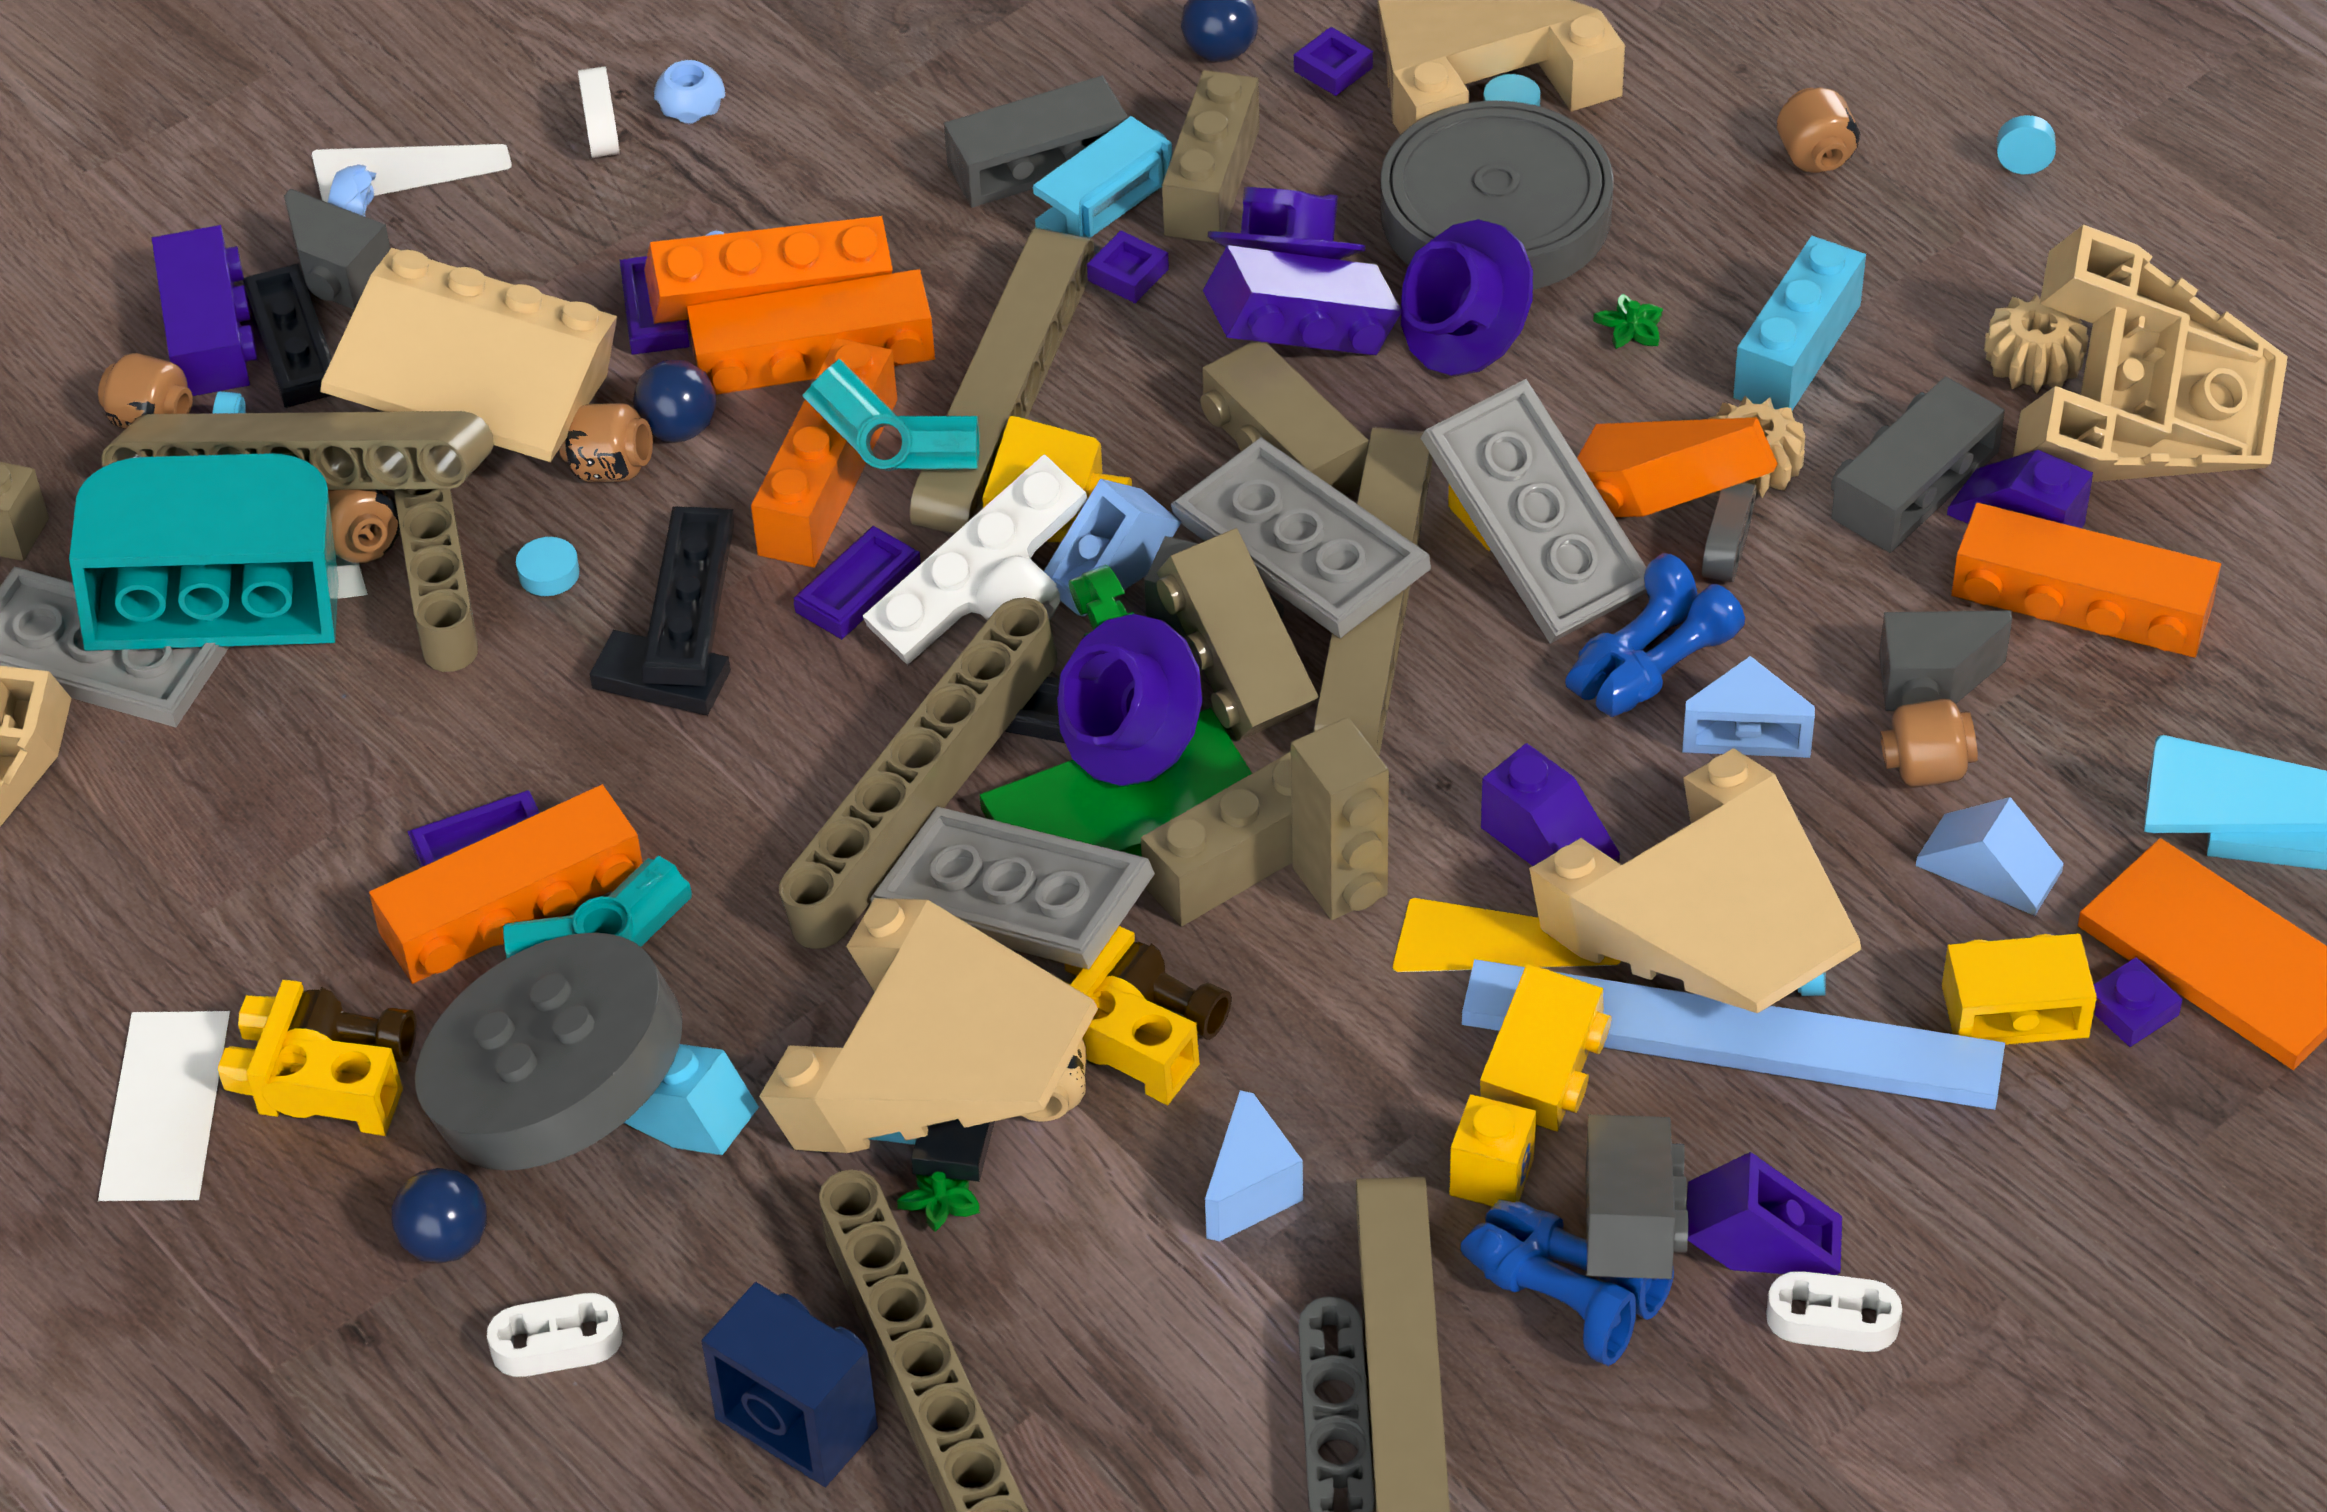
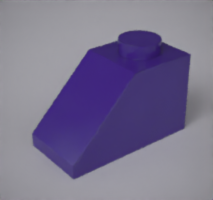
M2037 449L1977 468L1948 506L1947 515L1969 524L1976 502L2082 528L2086 521L2093 472Z
M1528 743L1524 744L1482 778L1481 829L1530 865L1538 864L1556 853L1559 849L1570 845L1580 838L1617 863L1620 862V852L1575 777Z
M1753 1153L1744 1154L1688 1181L1686 1210H1688V1241L1730 1270L1774 1274L1799 1271L1828 1275L1841 1273L1842 1216Z

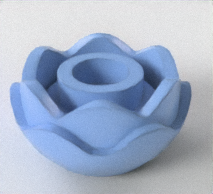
M694 60L679 61L668 67L660 75L654 89V100H657L660 104L662 113L667 117L676 118L687 124L694 123L701 117L715 114L719 109L721 99L725 97V88L720 76L711 67Z
M365 165L348 166L336 172L328 203L366 217V208L374 197L371 181L375 179L376 173L366 170Z

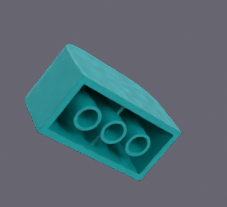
M284 454L137 457L120 460L104 466L88 477L80 487L75 503L69 562L84 651L165 648L166 646H171V648L203 647L205 643H215L219 647L335 643L339 582L328 487L324 476L312 464L300 458Z

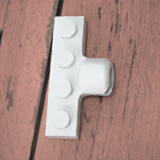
M1045 454L1042 455L863 615L867 627L909 665L962 616L971 612L981 614L988 620L1003 603L1015 598L1026 597L1042 603L1047 610L1050 620L1060 603L1059 590L1056 587V583L1031 560V557L1040 546L1081 511L1088 500L1086 492Z

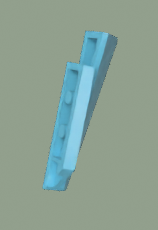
M2161 735L2155 740L2147 782L2144 832L2208 833L2207 856L2327 870V771Z

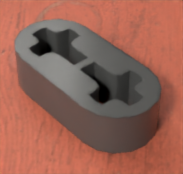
M1743 482L1721 490L1706 542L1702 577L1734 582L1753 516L1756 484Z

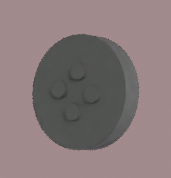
M1478 101L1442 109L1420 119L1405 130L1390 147L1382 165L1380 211L1382 229L1391 248L1408 266L1416 251L1450 226L1479 219L1506 227L1523 243L1533 269V290L1562 281L1582 269L1600 251L1610 231L1613 203V171L1606 152L1595 137L1584 127L1568 117L1547 108L1513 101Z
M581 933L539 943L505 959L481 975L442 1013L427 1036L418 1058L415 1074V1089L418 1100L427 1116L454 1153L473 1165L493 1170H519L561 1160L591 1146L610 1134L629 1119L658 1088L675 1059L682 1036L683 1021L679 1002L650 956L639 945L624 937L605 933Z

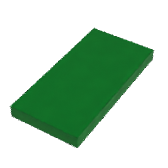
M1209 708L1199 713L1195 734L1177 763L1152 781L1125 787L1094 779L1074 760H1070L980 794V806L987 819L1142 857V836L1251 775L1252 772L1212 709Z

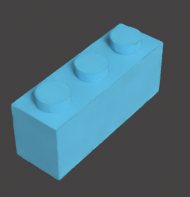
M1811 235L1737 347L1734 399L1742 401L1744 396H1746L1753 404H1762L1770 398L1774 409L1788 407L1793 411L1861 305L1866 254Z

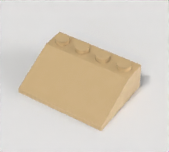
M391 248L373 271L323 377L320 392L384 412H470L482 418L489 426L493 434L494 445L551 462L567 438L569 428L579 407L590 403L607 377L617 316L598 311L596 307L585 302H569L542 294L538 289L529 285H513L486 277L482 272L473 268H457L428 259L424 254L417 251Z

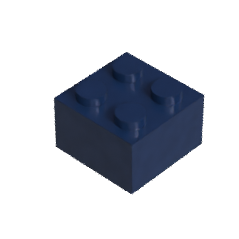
M755 1281L701 1340L715 1419L823 1487H827L878 1429L868 1350L865 1345L851 1331L843 1327L833 1329L811 1316L807 1308L795 1297L787 1293L777 1295Z

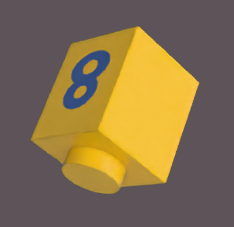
M1470 1094L1451 1145L1450 1196L1493 1206L1499 1199L1519 1202L1534 1160L1536 1110Z

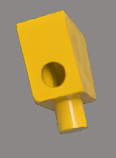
M1009 416L982 498L983 508L1044 454L1086 492L1087 498H1089L1100 479L1132 486V479L1130 477L1103 474L1101 443L1096 438L1028 419ZM1080 511L1046 542H1062Z

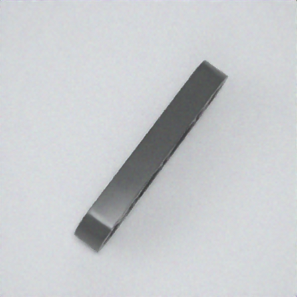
M1337 1297L1319 1298L1306 1305L1299 1319V1355L1309 1512H1334L1333 1488L1342 1489L1346 1487L1349 1512H1374L1362 1321L1359 1311L1350 1302ZM1322 1326H1336L1338 1333V1356L1331 1355L1325 1357ZM1340 1380L1347 1383L1354 1393L1346 1401L1333 1404L1320 1400L1314 1391L1318 1385L1325 1381ZM1345 1440L1351 1443L1358 1453L1354 1459L1347 1463L1332 1464L1323 1460L1318 1454V1450L1328 1441Z

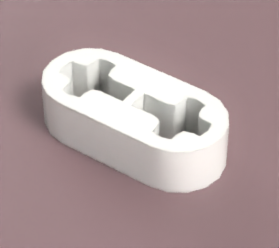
M606 66L578 70L591 156L596 158L620 154Z
M1804 1271L1786 1273L1779 1276L1772 1283L1768 1293L1766 1310L1769 1327L1773 1333L1783 1340L1799 1344L1863 1352L1879 1351L1889 1347L1897 1338L1902 1315L1901 1299L1895 1290L1885 1283L1869 1279ZM1792 1300L1806 1301L1805 1314L1797 1315L1791 1313ZM1870 1308L1876 1310V1323L1862 1322V1309Z
M583 1293L516 1305L504 1309L494 1316L487 1330V1340L493 1362L502 1373L513 1377H526L593 1365L609 1359L617 1352L622 1343V1328L617 1308L608 1297L597 1293ZM596 1321L597 1334L583 1336L582 1324ZM527 1334V1346L521 1349H514V1336Z

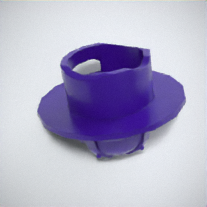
M1244 187L1240 233L1208 231L1207 234L1208 238L1224 247L1230 245L1337 260L1364 252L1366 246L1334 242L1338 195L1318 196L1303 191Z
M1477 219L1450 226L1415 252L1407 268L1402 286L1401 327L1410 351L1428 369L1456 377L1480 372L1505 355L1523 330L1533 301V269L1523 243L1506 227Z
M1130 614L1106 620L1082 638L1060 673L1057 697L1060 733L1072 759L1094 779L1124 787L1152 781L1177 763L1195 734L1202 705L1199 666L1187 641L1165 621L1138 614Z

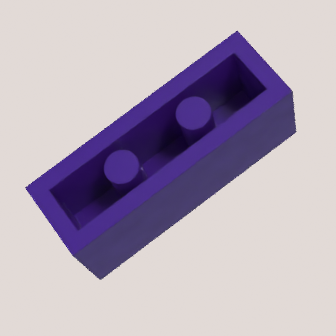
M221 225L151 237L170 362L181 367L187 378V385L192 392V396L250 386L247 362L257 360L251 326L241 327L240 325L241 321L251 320L244 285L234 287V282L244 280L238 247L226 248Z
M1230 245L1226 246L1203 289L1227 338L1376 356L1402 312L1382 273L1375 264Z

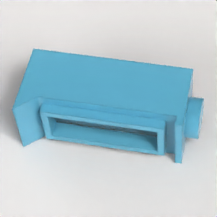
M1130 116L1033 185V194L1053 206L1035 219L1036 228L1091 238L1162 187L1172 158V142L1167 140L1161 132L1150 129Z

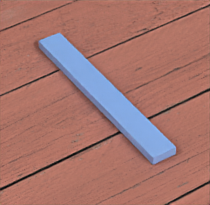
M1474 959L1462 1010V1025L1500 1031L1525 967ZM1556 972L1603 988L1604 1014L1612 1016L1604 1048L1996 1109L2005 1042L1769 1006L1763 1011L1755 1013L1693 993Z

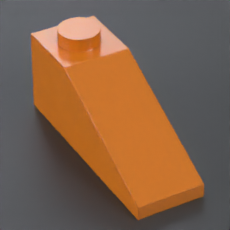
M1757 417L1596 424L1577 457L1614 517H1644L1772 473L1778 465Z

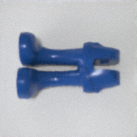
M1662 553L1648 564L1644 573V584L1649 601L1642 612L1616 633H1601L1591 638L1583 649L1579 651L1578 660L1565 679L1566 687L1582 699L1591 700L1597 696L1596 707L1611 718L1628 712L1639 702L1655 696L1663 686L1662 675L1678 662L1703 647L1717 646L1730 641L1745 625L1744 611L1739 601L1729 590L1718 584H1711L1697 596L1696 583L1691 571L1683 561L1672 554ZM1684 621L1674 633L1655 648L1646 653L1643 651L1659 635Z
M1499 1199L1486 1213V1223L1477 1224L1464 1238L1460 1246L1464 1257L1482 1270L1485 1277L1498 1287L1512 1292H1519L1524 1288L1532 1289L1556 1298L1575 1310L1585 1321L1583 1344L1587 1354L1591 1359L1607 1366L1614 1364L1627 1348L1633 1333L1636 1315L1648 1320L1658 1313L1670 1292L1674 1277V1268L1672 1279L1599 1277L1605 1282L1573 1272L1552 1260L1570 1264L1587 1271L1586 1239L1563 1230V1219L1549 1211L1534 1209L1518 1201L1511 1202Z

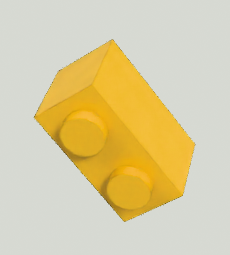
M2040 934L2031 938L1997 941L1972 940L1962 944H1950L1947 946L1942 990L1954 1035L2005 1042V1045L2089 1038L2097 996L2080 934L2057 936Z
M1527 963L1480 1078L1481 1097L1536 1110V1125L1558 1132L1566 1110L1577 1113L1584 1098L1589 1075L1582 1073V1069L1589 1051L1600 1054L1609 1033L1612 1016L1604 1014L1603 988Z

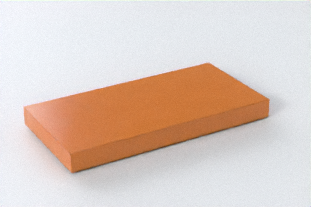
M2159 838L2080 911L2079 928L2127 960L2131 961L2137 957L2172 990L2293 1071L2327 1038V946L2162 838Z

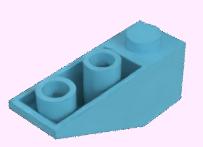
M679 1044L675 1059L658 1088L624 1123L673 1148L723 1155L759 1106L724 1050Z

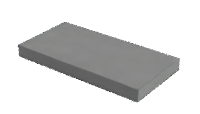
M1527 379L1424 431L1420 439L1550 644L1647 593L1644 584V573L1647 567Z
M1262 437L1171 503L1173 515L1182 522L1183 526L1204 541L1237 528L1264 584L1338 638H1342L1431 570L1430 558L1427 552Z
M14 566L0 586V666L49 671L73 699L172 727L178 726L230 647H219L215 643H205L203 647L171 648V646H166L165 648L84 651L73 582Z
M937 806L871 896L870 900L872 902L874 898L928 899L1009 949L1089 970L1155 873L1149 859Z

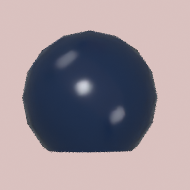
M1188 0L1183 9L1181 29L1186 43L1196 54L1212 62H1226L1243 54L1255 41L1259 18L1254 3L1251 0Z
M664 360L641 375L634 391L633 406L640 417L646 419L649 423L652 435L662 441L673 443L685 442L696 437L710 424L716 406V393L706 372L688 361Z
M435 1168L418 1172L402 1185L392 1205V1226L402 1248L425 1262L445 1263L460 1260L480 1243L487 1225V1206L480 1188L470 1177L457 1170Z

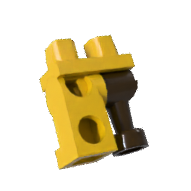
M1119 926L1089 970L1064 963L1065 971L1076 975L1072 983L1067 984L1092 998L1098 1007L1082 1038L1086 1046V1059L1098 1065H1109L1143 1082L1146 1095L1168 1106L1200 1065L1197 1035L1206 1040H1211L1219 1033L1228 1017L1232 995L1229 991L1211 983H1204L1194 990L1165 973V962L1160 950L1152 943L1149 946L1141 942H1134L1135 933Z
M282 980L276 997L246 995L239 1012L238 1027L242 1039L258 1041L256 1049L233 1046L224 1049L218 1065V1073L224 1090L252 1095L259 1115L278 1117L281 1112L296 1118L319 1115L357 1121L360 1132L386 1136L403 1091L395 1061L407 1062L415 1044L417 1026L413 1010L387 1008L382 1012L379 1019L344 1012L339 999L332 991L323 987L320 990L304 991L302 982Z

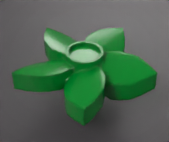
M1622 293L1617 300V311L1605 310L1594 313V322L1615 328L1612 337L1615 349L1624 346L1632 338L1645 346L1659 345L1660 336L1657 324L1662 317L1663 308L1653 304L1640 305L1639 302L1632 301Z
M935 1172L932 1176L916 1175L919 1190L908 1192L897 1200V1207L901 1210L926 1208V1221L934 1232L945 1223L949 1213L959 1217L980 1213L976 1197L968 1190L969 1181L946 1178L943 1172Z

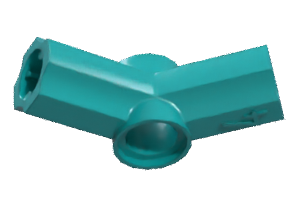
M838 359L827 368L802 395L860 454L862 459L876 469L884 471L979 469L980 433L978 416H897L841 359ZM893 426L901 434V450L891 459H878L871 451V437L880 427Z
M658 855L655 859L647 858L608 897L589 899L578 907L574 915L505 923L503 933L506 959L539 943L581 933L612 934L633 941L641 947L692 898L690 883L679 873L676 865Z

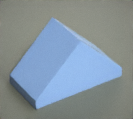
M1749 656L1686 701L1682 753L1724 754L1734 748L1744 755L1810 758L1815 706Z
M2011 797L1944 814L1916 859V866L2034 916L2062 873L2064 864Z
M1239 1092L1205 1197L1206 1238L1215 1241H1222L1303 1201V1160L1256 1096L1250 1092Z

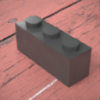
M1101 75L944 122L947 166L971 208L1032 190L1035 183L1125 121L1128 116L1104 76Z
M1945 376L1927 393L1920 392L1909 404L1906 412L1891 426L1885 425L1881 427L1872 438L1870 445L1854 460H1845L1839 466L1831 482V489L1834 491L1831 519L1887 552H1893L1955 494L1977 468L1986 465L1999 452L2005 409Z
M1588 1114L1585 1174L1587 1276L1672 1279L1673 1252L1687 1253L1688 1210H1686V1176H1684L1685 1146L1682 1143H1672L1671 1117Z

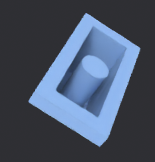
M1100 479L1044 572L1056 583L1060 594V601L1074 613L1080 615L1069 589V580L1106 564L1113 570L1123 589H1127L1147 575L1164 537H1173L1182 522L1143 489Z

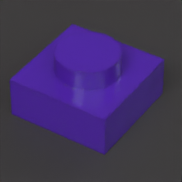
M1329 27L1294 54V72L1334 96H1337L1373 68V51L1333 27Z
M1121 230L1087 263L1089 282L1133 303H1136L1169 270L1168 252Z
M2137 957L2094 984L2097 996L2094 1015L2129 1047L2138 1043L2180 1014L2182 998Z

